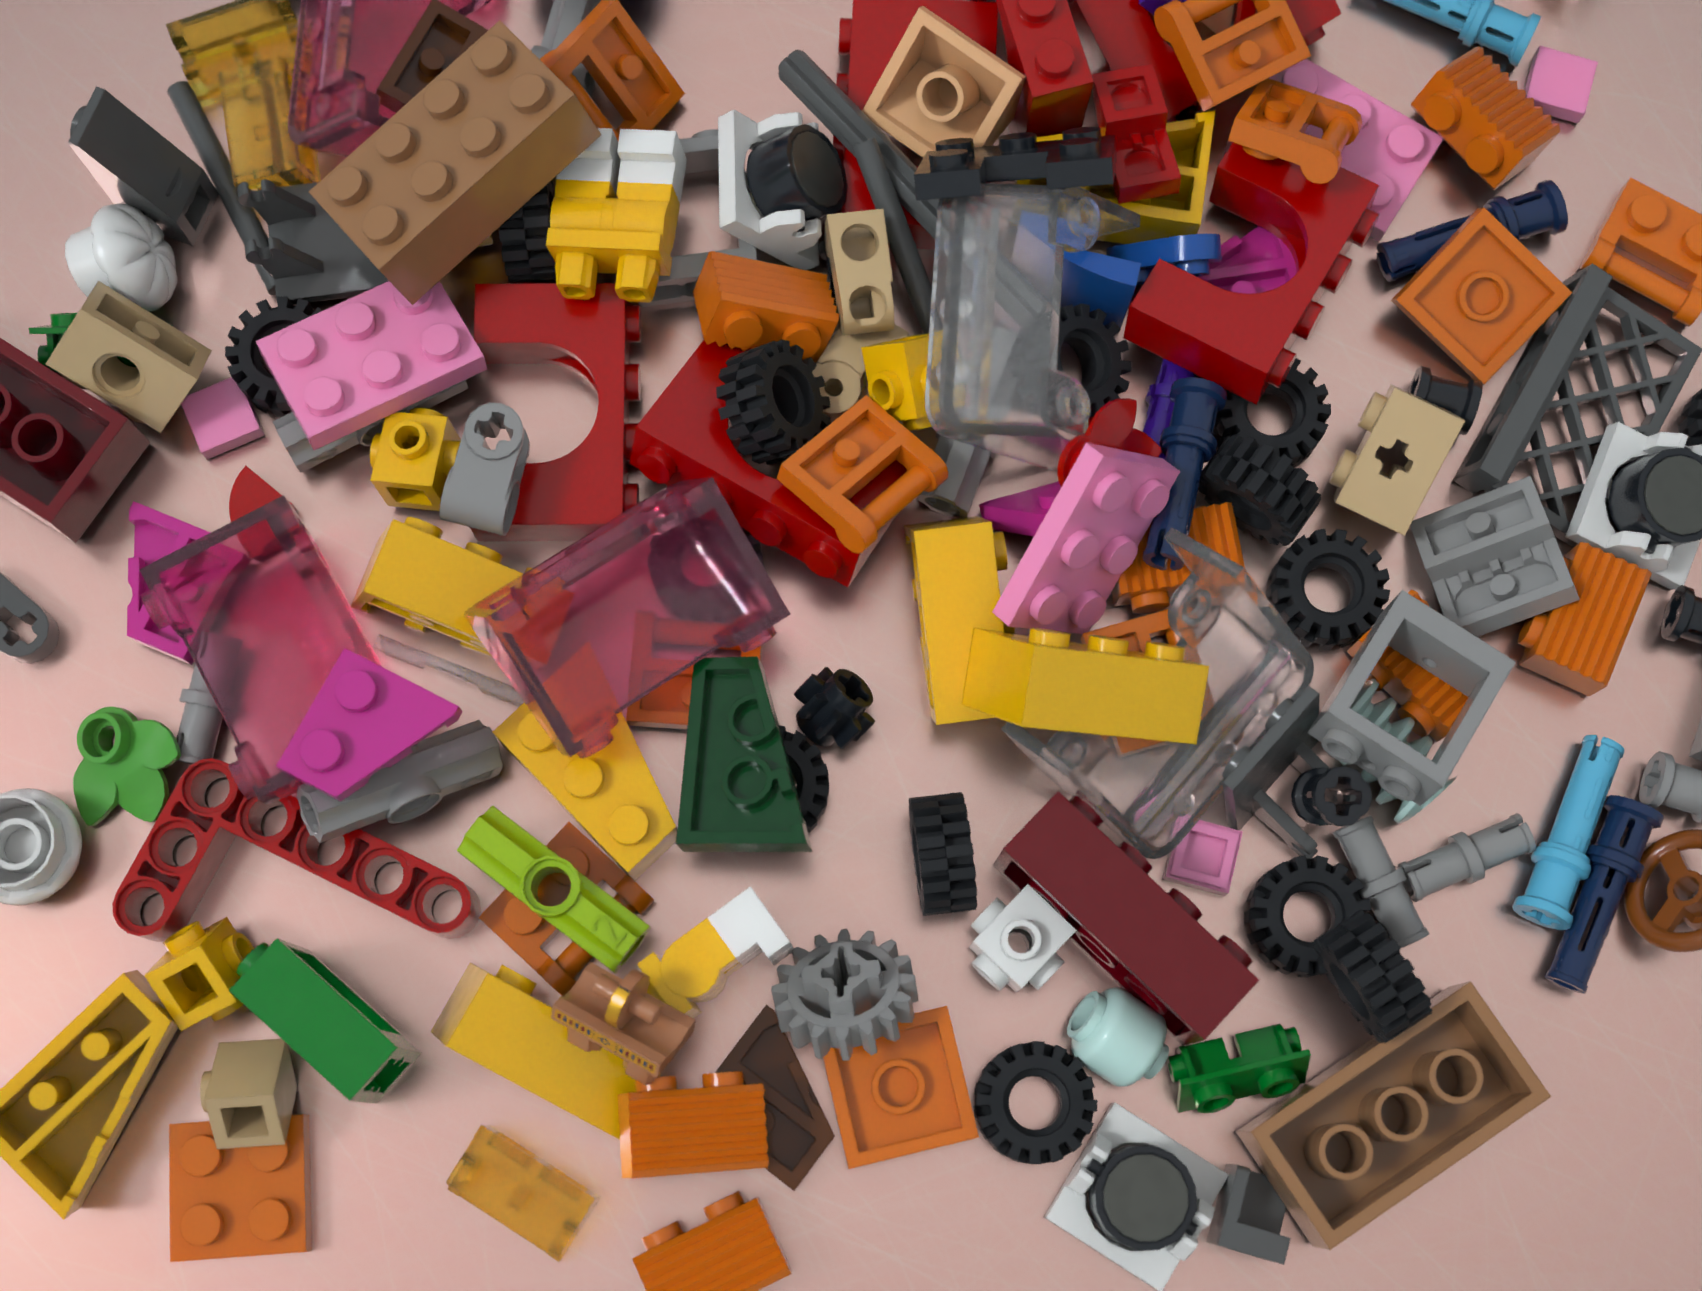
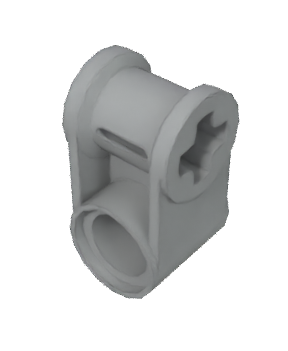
M490 402L479 406L469 415L465 423L454 465L449 471L442 492L439 514L441 520L506 536L515 515L520 483L530 453L528 435L523 427L520 416L513 408L503 403ZM500 429H506L511 440H499L495 450L490 449L485 438H496Z

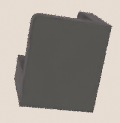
M1226 1164L1224 1172L1228 1174V1177L1218 1193L1207 1243L1284 1265L1291 1239L1280 1235L1286 1206L1265 1175L1250 1171V1168L1237 1164Z

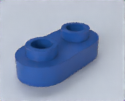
M1220 234L1180 235L1106 248V255L1141 263L1137 285L1144 284L1159 258L1196 277L1209 275V264L1222 261Z

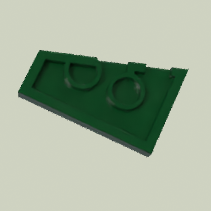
M758 657L694 658L676 844L683 852H813L766 674Z

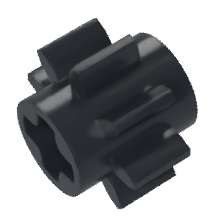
M825 667L818 675L812 673L794 692V696L804 704L796 714L797 724L804 735L818 745L831 746L836 742L840 749H844L852 740L857 741L875 723V720L865 712L873 702L872 692L865 681L852 671L839 669L833 674L828 667Z

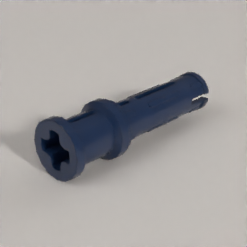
M1552 180L1539 182L1534 191L1507 200L1503 196L1491 198L1483 206L1518 240L1546 231L1549 234L1556 235L1564 232L1568 225V212L1565 200L1560 189ZM1471 215L1457 220L1454 219L1402 238L1379 243L1376 247L1378 251L1376 257L1383 277L1391 282L1397 278L1419 271Z
M1188 377L1176 380L1171 385L1169 393L1170 400L1174 405L1169 427L1161 432L1159 443L1162 453L1166 456L1165 460L1178 469L1180 473L1169 491L1170 495L1166 506L1152 520L1147 546L1142 557L1147 565L1160 570L1167 569L1168 558L1171 559L1170 568L1172 571L1184 567V556L1203 464L1209 462L1217 449V439L1213 436L1217 413L1226 405L1227 392L1217 383L1203 378Z
M1609 795L1605 800L1604 808L1608 811L1596 844L1589 845L1586 856L1590 859V875L1588 879L1584 880L1571 912L1573 916L1570 929L1564 930L1551 967L1545 975V978L1552 983L1585 994L1587 991V983L1604 941L1609 934L1610 926L1627 883H1634L1637 878L1642 876L1644 865L1640 863L1652 829L1660 828L1664 820V815L1656 809L1639 801L1617 795ZM1627 826L1628 832L1622 847H1620V841ZM1606 876H1608L1610 878L1608 880L1606 888H1604L1603 883ZM1595 903H1597V911L1595 913V916L1593 918V921L1591 923V926L1589 928L1581 951H1579V943L1581 941V938L1583 936V933L1585 931V928L1587 926Z

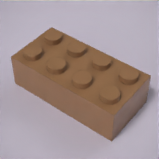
M499 20L316 184L309 193L376 268L413 305L602 134L575 94Z
M1471 981L1447 987L1430 999L1432 1004L1430 1005L1432 1009L1430 1015L1385 1044L1378 1042L1374 1037L1236 1131L1313 1247L1327 1250L1333 1249L1551 1097Z

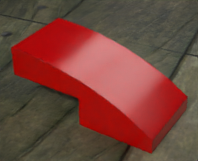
M1153 64L1092 74L1094 81L1092 92L1098 125L1101 128V136L1115 135L1117 162L1114 184L1112 185L1118 204L1178 194L1180 191L1181 174L1166 131L1168 110Z

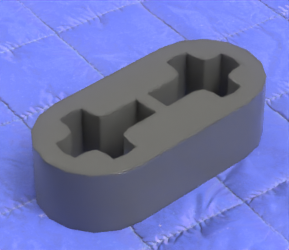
M0 572V651L21 663L32 664L42 661L52 654L58 644L60 634L58 624L51 614ZM13 615L29 625L33 624L32 630L37 637L32 643L28 644L22 640L18 641V633L6 623Z

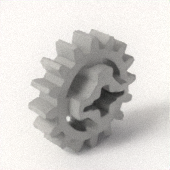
M841 929L838 940L828 943L827 939L821 934L814 936L816 947L814 950L808 952L799 947H795L792 950L795 966H778L777 974L780 983L773 985L771 992L781 1032H790L793 1046L797 1049L806 1046L812 1041L816 1058L822 1059L829 1052L830 1048H839L842 1060L847 1061L852 1056L853 1047L863 1046L870 1055L876 1054V1039L883 1036L888 1040L896 1042L900 1038L897 1022L912 1023L915 1018L912 1003L919 1001L916 978L913 975L911 959L909 955L898 956L897 944L892 939L877 946L873 931L868 930L857 941L851 940L848 929Z

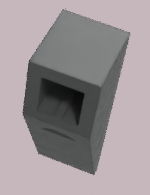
M96 86L87 106L79 108L72 120L69 145L114 204L124 203L138 208L144 215L149 216L158 224L164 236L194 247L219 194L202 167L108 91Z

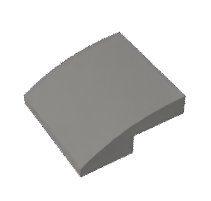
M1531 476L1413 520L1410 525L1424 567L1433 584L1443 616L1476 637L1580 600Z

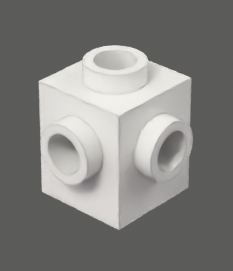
M1027 884L1007 906L997 897L970 925L979 934L969 946L978 955L971 964L984 979L999 991L1008 984L1017 993L1027 982L1039 990L1065 962L1056 952L1076 932V929ZM1014 934L1022 937L1026 943V953L1015 952L1008 943V936Z

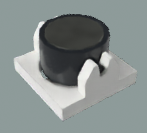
M735 109L718 117L719 228L794 268L809 270L818 266V239L822 235L821 219L826 218L827 214L839 212L847 198L848 185L846 173L837 150L827 136L819 131V125L816 122L802 125V114L799 112L774 114L758 123ZM749 149H751L752 151H751V153H750L749 156H748L747 169H746V172H745V171H744L745 156H746L747 151H748Z
M1620 422L1608 425L1565 537L1578 544L1580 542L1589 543L1592 547L1601 548L1604 553H1613L1616 558L1625 559L1628 563L1637 564L1639 568L1648 569L1652 573L1650 580L1670 590L1684 585L1702 538V445L1686 446L1688 436L1683 433L1659 432L1646 436ZM1627 462H1631L1622 469H1620L1614 481L1611 480L1613 474L1618 468H1620ZM1605 501L1609 503L1611 517L1619 530L1618 533L1615 532L1609 522Z
M1113 1102L1044 1218L1157 1291H1163L1179 1261H1185L1194 1252L1198 1245L1197 1238L1200 1232L1210 1225L1215 1210L1212 1204L1227 1180L1228 1174ZM1087 1189L1089 1192L1090 1211L1095 1219L1097 1226L1102 1230V1232L1095 1226L1094 1221L1087 1208Z

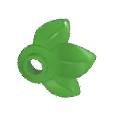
M109 706L90 714L82 721L78 729L77 746L84 758L73 777L74 795L81 817L87 826H95L104 820L119 804L124 810L143 821L156 822L169 798L168 780L162 769L174 764L181 756L175 736L163 723L157 720L138 721L130 711L124 708ZM115 732V742L112 745V737Z

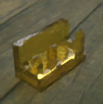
M236 0L166 24L170 38L183 61L181 68L202 107L316 69L300 22L290 0Z
M281 56L218 73L233 185L238 187L240 183L248 182L250 189L258 188V190H261V180L263 179L272 181L278 187L320 182L306 81Z
M481 1125L473 1140L446 1182L449 1185L447 1188L449 1191L476 1206L558 1262L562 1261L601 1199V1196L491 1125Z

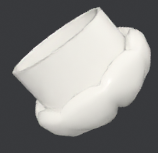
M124 203L103 206L93 216L90 227L70 235L65 243V257L69 271L77 286L87 297L96 283L100 281L145 310L155 311L171 299L177 284L174 253L169 243L163 240V231L152 218L144 215L141 210Z
M31 788L7 791L0 794V903L28 905L42 901L63 888L74 875L82 851L81 830L71 809L53 794Z

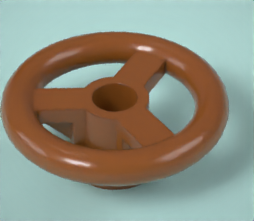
M1701 829L1675 832L1649 846L1643 852L1640 863L1644 865L1641 878H1637L1634 883L1628 882L1624 891L1626 914L1635 931L1648 943L1667 951L1693 952L1702 950V875L1689 869L1681 851L1688 849H1702ZM1662 863L1670 878L1667 885L1668 899L1652 920L1645 907V887L1654 869ZM1695 892H1697V894H1696L1692 899L1689 900V898H1690ZM1682 923L1695 929L1690 932H1673Z

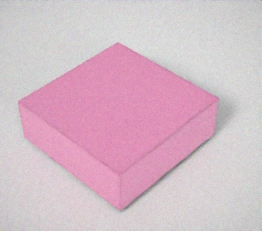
M1539 46L1533 55L1525 87L1526 98H1534V105L1542 106L1543 114L1579 123L1586 112L1598 61Z
M232 377L187 395L181 403L200 452L207 460L265 436L251 400L242 392Z
M1179 815L1176 819L1162 879L1226 896L1229 894L1243 831Z

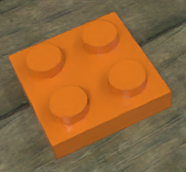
M1485 207L1478 208L1391 301L1473 380L1482 382L1485 385L1572 292Z
M947 1006L914 1013L915 1018L912 1023L897 1022L900 1038L894 1042L883 1036L876 1039V1054L870 1055L863 1046L853 1047L852 1056L847 1061L842 1060L839 1048H830L829 1052L823 1057L848 1169L979 1138Z
M309 1114L291 1115L285 1145L217 1149L210 1121L169 1124L170 1262L312 1251Z

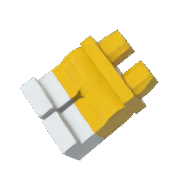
M598 128L602 135L556 177L555 197L551 205L550 228H548L546 247L556 263V286L562 296L567 299L589 300L595 296L597 273L617 274L615 291L620 299L628 302L650 303L653 300L659 276H670L672 257L670 254L675 240L687 158L676 131L620 129L618 141L612 128Z
M750 886L673 942L664 952L663 957L652 952L637 963L643 973L650 977L646 993L694 1019L702 1013L696 1003L708 1002L716 998L724 990L728 977L760 953L764 952L771 963L776 965L791 954L794 948Z

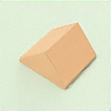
M921 6L915 13L862 111L876 126L923 158L927 151H936V142L946 139L972 138L974 147L992 146L1015 116L1026 76L932 11Z

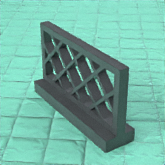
M1593 263L1562 282L1572 294L1535 331L1453 480L1473 494L1481 490L1489 492L1509 484L1508 480L1518 462L1535 459L1544 492L1538 495L1541 502H1547L1548 508L1545 506L1543 508L1553 533L1557 538L1573 548L1578 543L1565 537L1570 522L1567 520L1561 497L1582 493L1593 464L1589 446L1600 444L1603 435L1586 437L1578 404L1601 399L1608 425L1616 422L1624 424L1617 396L1640 391L1647 416L1641 426L1632 429L1646 436L1656 434L1661 429L1702 352L1701 347L1609 288L1608 285L1613 276ZM1602 308L1619 318L1625 341L1602 346L1595 321ZM1585 341L1587 349L1580 350L1583 342ZM1657 343L1678 358L1668 376L1653 379L1644 346ZM1628 350L1637 382L1614 387L1605 354ZM1589 358L1598 391L1575 396L1568 370L1573 361ZM1662 386L1660 392L1657 394L1656 387ZM1556 392H1558L1560 400L1552 401ZM1562 408L1571 442L1547 447L1540 421L1545 412ZM1530 441L1532 451L1524 452ZM1574 450L1583 484L1559 489L1550 455ZM1627 462V463H1625L1623 466H1621L1620 468H1618V470H1617L1615 476L1612 477L1611 480L1614 481V479H1615V477L1617 476V474L1619 473L1620 469H1622L1623 467H1625L1626 465H1628V464L1631 463V462ZM1605 501L1608 519L1611 522L1612 517L1609 503Z

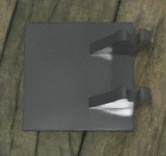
M263 179L261 180L262 189L258 191L251 190L248 182H242L237 187L239 203L243 206L254 208L267 222L269 231V247H258L254 239L245 243L246 260L253 264L262 265L274 278L276 298L288 296L292 304H297L298 298L309 302L354 297L389 281L309 193L319 182L278 187L272 181Z
M1310 686L1304 690L1295 702L1290 698L1283 700L1275 708L1265 724V730L1268 732L1253 749L1248 746H1243L1229 760L1222 773V777L1225 779L1222 783L1227 825L1232 829L1241 830L1250 818L1255 815L1278 834L1298 855H1306V859H1312L1318 852L1316 849L1318 844L1265 792L1289 765H1292L1300 773H1304L1312 768L1325 767L1329 769L1312 751V748L1319 740L1307 733L1319 715V693ZM1326 789V796L1336 804L1337 792ZM1350 795V801H1355L1356 796Z

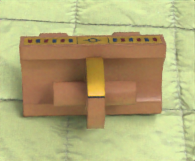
M592 962L583 970L572 989L564 996L559 997L553 1004L551 1019L567 1027L568 1042L586 1052L600 1051L601 1048L610 1051L623 1059L625 1074L644 1085L651 1084L655 1078H658L693 1034L696 1022L695 1019L646 993L650 977L635 968L624 979H621Z

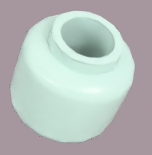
M1122 988L1106 989L1101 994L1097 991L1089 993L1078 1004L1068 1023L1067 1034L1072 1038V1055L1077 1057L1085 1067L1114 1086H1131L1142 1077L1151 1079L1157 1075L1167 1060L1169 1047L1164 1043L1167 1034L1164 1017Z

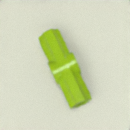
M493 805L488 811L477 818L464 835V839L457 849L459 854L614 974L630 960L651 929L650 925L575 869L569 861L558 856ZM563 873L569 876L571 890L565 901L556 906H544L539 902L537 895L538 886L547 875Z

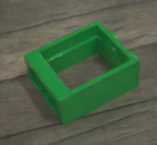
M276 938L270 946L264 942L254 948L237 968L236 973L241 978L229 991L349 1101L377 1104L421 1054L412 1043L308 949Z

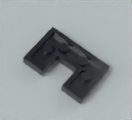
M1078 127L1062 131L1063 140L1037 142L1036 133L1021 132L998 137L999 145L974 147L972 138H953L938 141L935 143L936 151H927L914 173L916 201L982 195L986 183L1046 178L1047 190L1114 184L1117 162L1115 135L1101 136V128Z

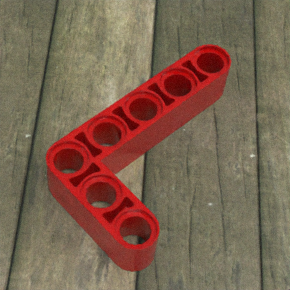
M213 758L202 759L193 763L182 774L118 888L112 903L113 917L118 926L126 933L156 942L165 941L171 935L187 926L235 837L238 836L439 937L453 939L466 935L478 923V917L481 913L480 900L475 891L456 876L361 829L343 834L345 850L338 861L331 865H321L317 853L320 843L316 837L309 834L301 817V810L296 797L224 761ZM227 777L230 788L227 798L220 805L208 808L205 804L204 796L207 787L216 779ZM283 805L287 810L285 826L279 833L265 837L261 831L263 815L272 807ZM194 835L197 841L195 856L189 863L176 867L172 854L174 846L181 838ZM388 862H399L403 868L404 876L402 883L395 891L389 894H378L374 882L376 872ZM444 891H458L462 899V907L458 916L448 923H436L431 909L435 898ZM160 893L164 900L162 916L157 922L150 926H145L140 918L142 903L147 897Z

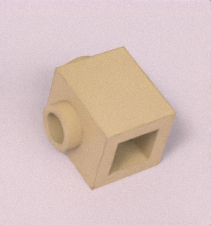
M282 1039L220 1042L218 1044L212 1070L203 1072L200 1083L201 1105L204 1112L208 1114L217 1149L285 1145L297 1092V1083L288 1044Z

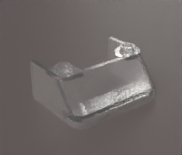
M985 183L982 195L942 198L939 200L925 387L926 414L931 426L938 434L1043 469L1057 470L1058 461L1065 446L1076 436L1085 434L1091 412L1089 396L1081 383L1075 377L1057 370L1064 251L1069 253L1085 251L1094 245L1097 237L1140 227L1141 215L1081 187L1047 190V185Z
M1174 528L1167 532L1164 539L1190 570L1191 574L1174 591L1170 599L1168 622L1172 630L1180 638L1176 646L1186 648L1184 659L1209 666L1197 744L1058 731L1045 745L1018 725L1006 722L1001 728L1049 779L1071 797L1076 795L1088 803L1101 817L1105 826L1148 859L1164 857L1178 846L1223 792L1222 782L1225 779L1222 777V773L1229 760L1243 746H1248L1251 749L1254 748L1268 732L1265 730V724L1275 708L1286 698H1290L1295 702L1310 685L1314 673L1312 657L1246 569Z

